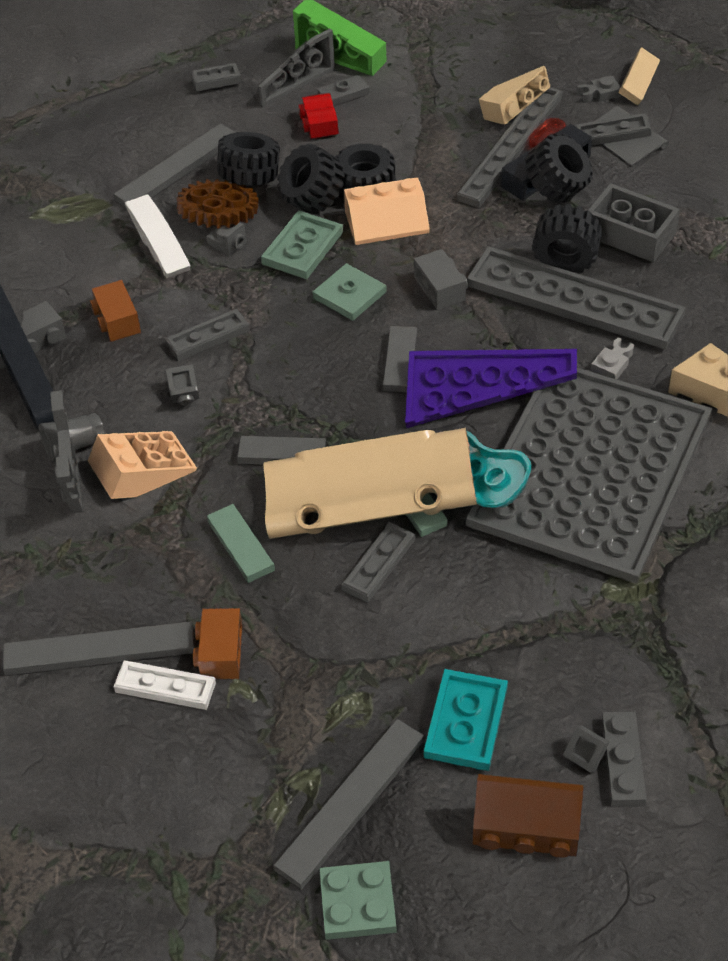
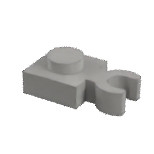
M621 338L615 339L612 350L605 347L591 363V372L618 379L628 366L629 358L633 355L634 344L631 343L627 348H621Z

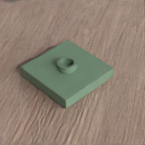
M346 263L312 293L313 299L354 321L387 292V286Z

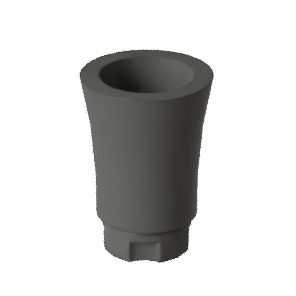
M96 413L87 416L84 414L68 419L70 437L73 439L75 451L93 445L98 434H105L101 419ZM55 422L40 423L41 441L49 460L52 462L55 460L53 445L58 444L57 428Z

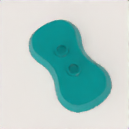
M467 431L477 504L488 508L508 506L525 488L531 472V461L528 456L518 450H500L486 447L472 433Z

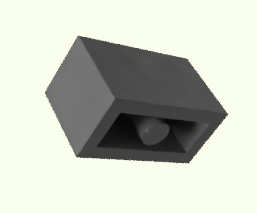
M443 249L414 258V278L437 310L465 301L466 289L468 288L467 279L463 273L460 274L454 260L451 257L449 258Z

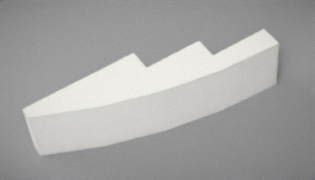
M147 194L125 202V206L144 245L148 246L155 262L159 263L166 279L189 271L190 264L180 244L150 196Z

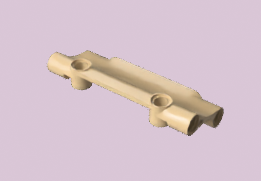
M466 428L438 433L432 430H423L301 451L292 458L264 462L266 488L265 525L269 539L302 533L318 534L328 527L419 512L434 515L441 510L477 505ZM427 493L437 494L436 502L431 505L423 504V497ZM317 512V522L307 525L305 523L306 516L309 513Z

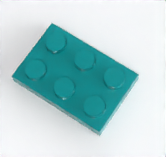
M444 669L424 748V758L489 771L507 693L508 681Z

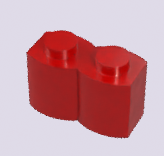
M330 93L302 97V104H298L304 133L309 132L311 139L339 134L338 119Z

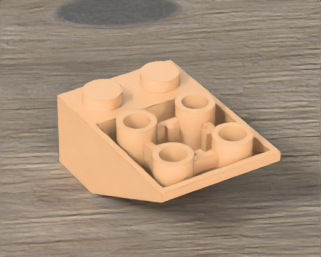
M172 431L98 434L88 459L89 464L111 499L141 496L193 473L197 469Z

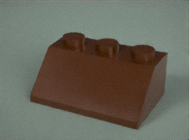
M478 774L473 845L481 846L487 850H496L498 848L514 849L523 854L533 852L550 853L552 856L559 858L577 856L584 785Z

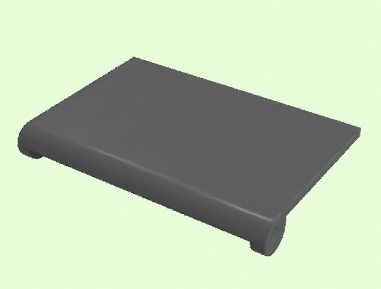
M616 106L596 121L631 115L619 106ZM651 129V136L601 145L633 167L658 148L666 149L669 141Z

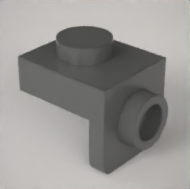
M193 364L165 369L172 404L187 405L193 403L194 399H199V390Z

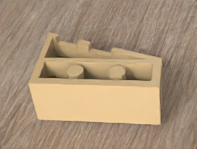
M712 343L708 344L672 369L668 393L675 396L680 393L692 398L693 403L700 405L705 403L717 408V413L728 417V355Z

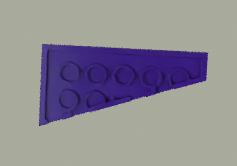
M577 349L409 351L406 428L577 379Z

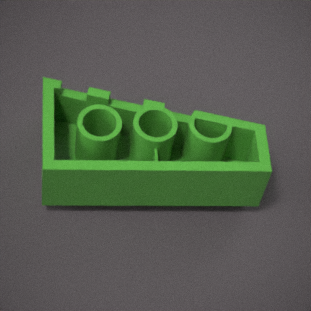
M304 0L293 10L296 49L312 37L331 29L333 30L334 63L373 76L387 62L385 41L316 1Z

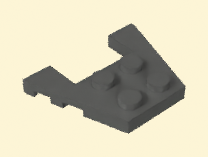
M62 390L50 392L51 406L58 433V444L53 445L57 483L60 484L63 503L67 502L70 512H83L79 467L73 439L70 437L68 415L64 411Z

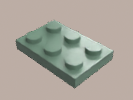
M298 210L261 256L262 265L308 279L342 235L343 224Z

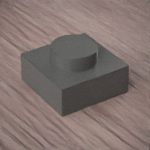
M580 725L577 726L563 756L592 773L596 771L610 742Z

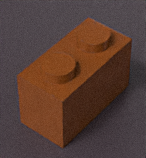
M122 280L92 288L94 299L90 300V306L94 316L99 315L97 317L99 328L102 333H107L110 342L141 333L137 311Z
M240 608L202 609L201 621H196L195 626L196 640H200L199 648L193 649L194 667H199L200 675L215 677V679H239L243 629Z

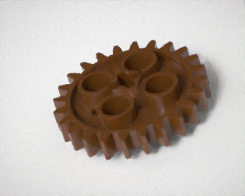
M206 179L205 183L196 181V186L188 184V188H182V192H178L177 209L178 214H182V219L188 218V223L196 221L197 226L206 224V228L215 225L217 229L221 225L230 228V224L237 225L240 221L248 223V219L254 218V214H257L258 197L257 193L253 192V188H246V185L229 183L227 180L220 182L219 179L211 182Z

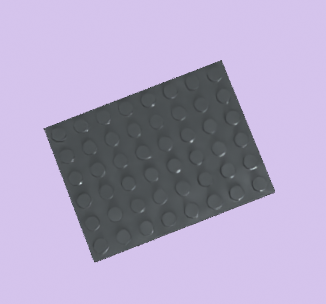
M577 368V379L534 391L504 449L523 452L531 461L529 480L523 491L512 503L503 508L473 505L466 518V526L637 584L711 417L712 408Z

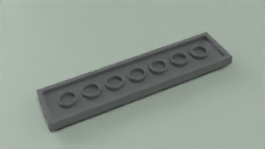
M489 246L467 277L468 287L665 350L681 323L686 309L684 306Z

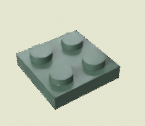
M389 861L319 868L326 940L397 933Z

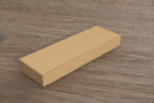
M641 47L618 93L638 106L643 100L660 60Z

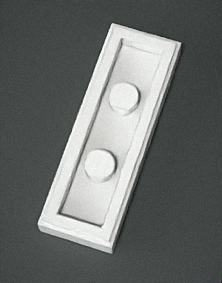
M124 660L115 681L114 690L115 693L207 710L216 681L215 677Z

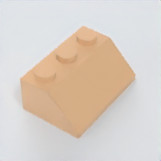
M418 177L344 189L345 214L355 245L430 233L424 193Z

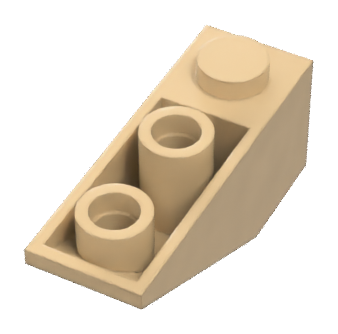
M542 66L499 84L479 98L484 120L505 125L550 88L546 67Z

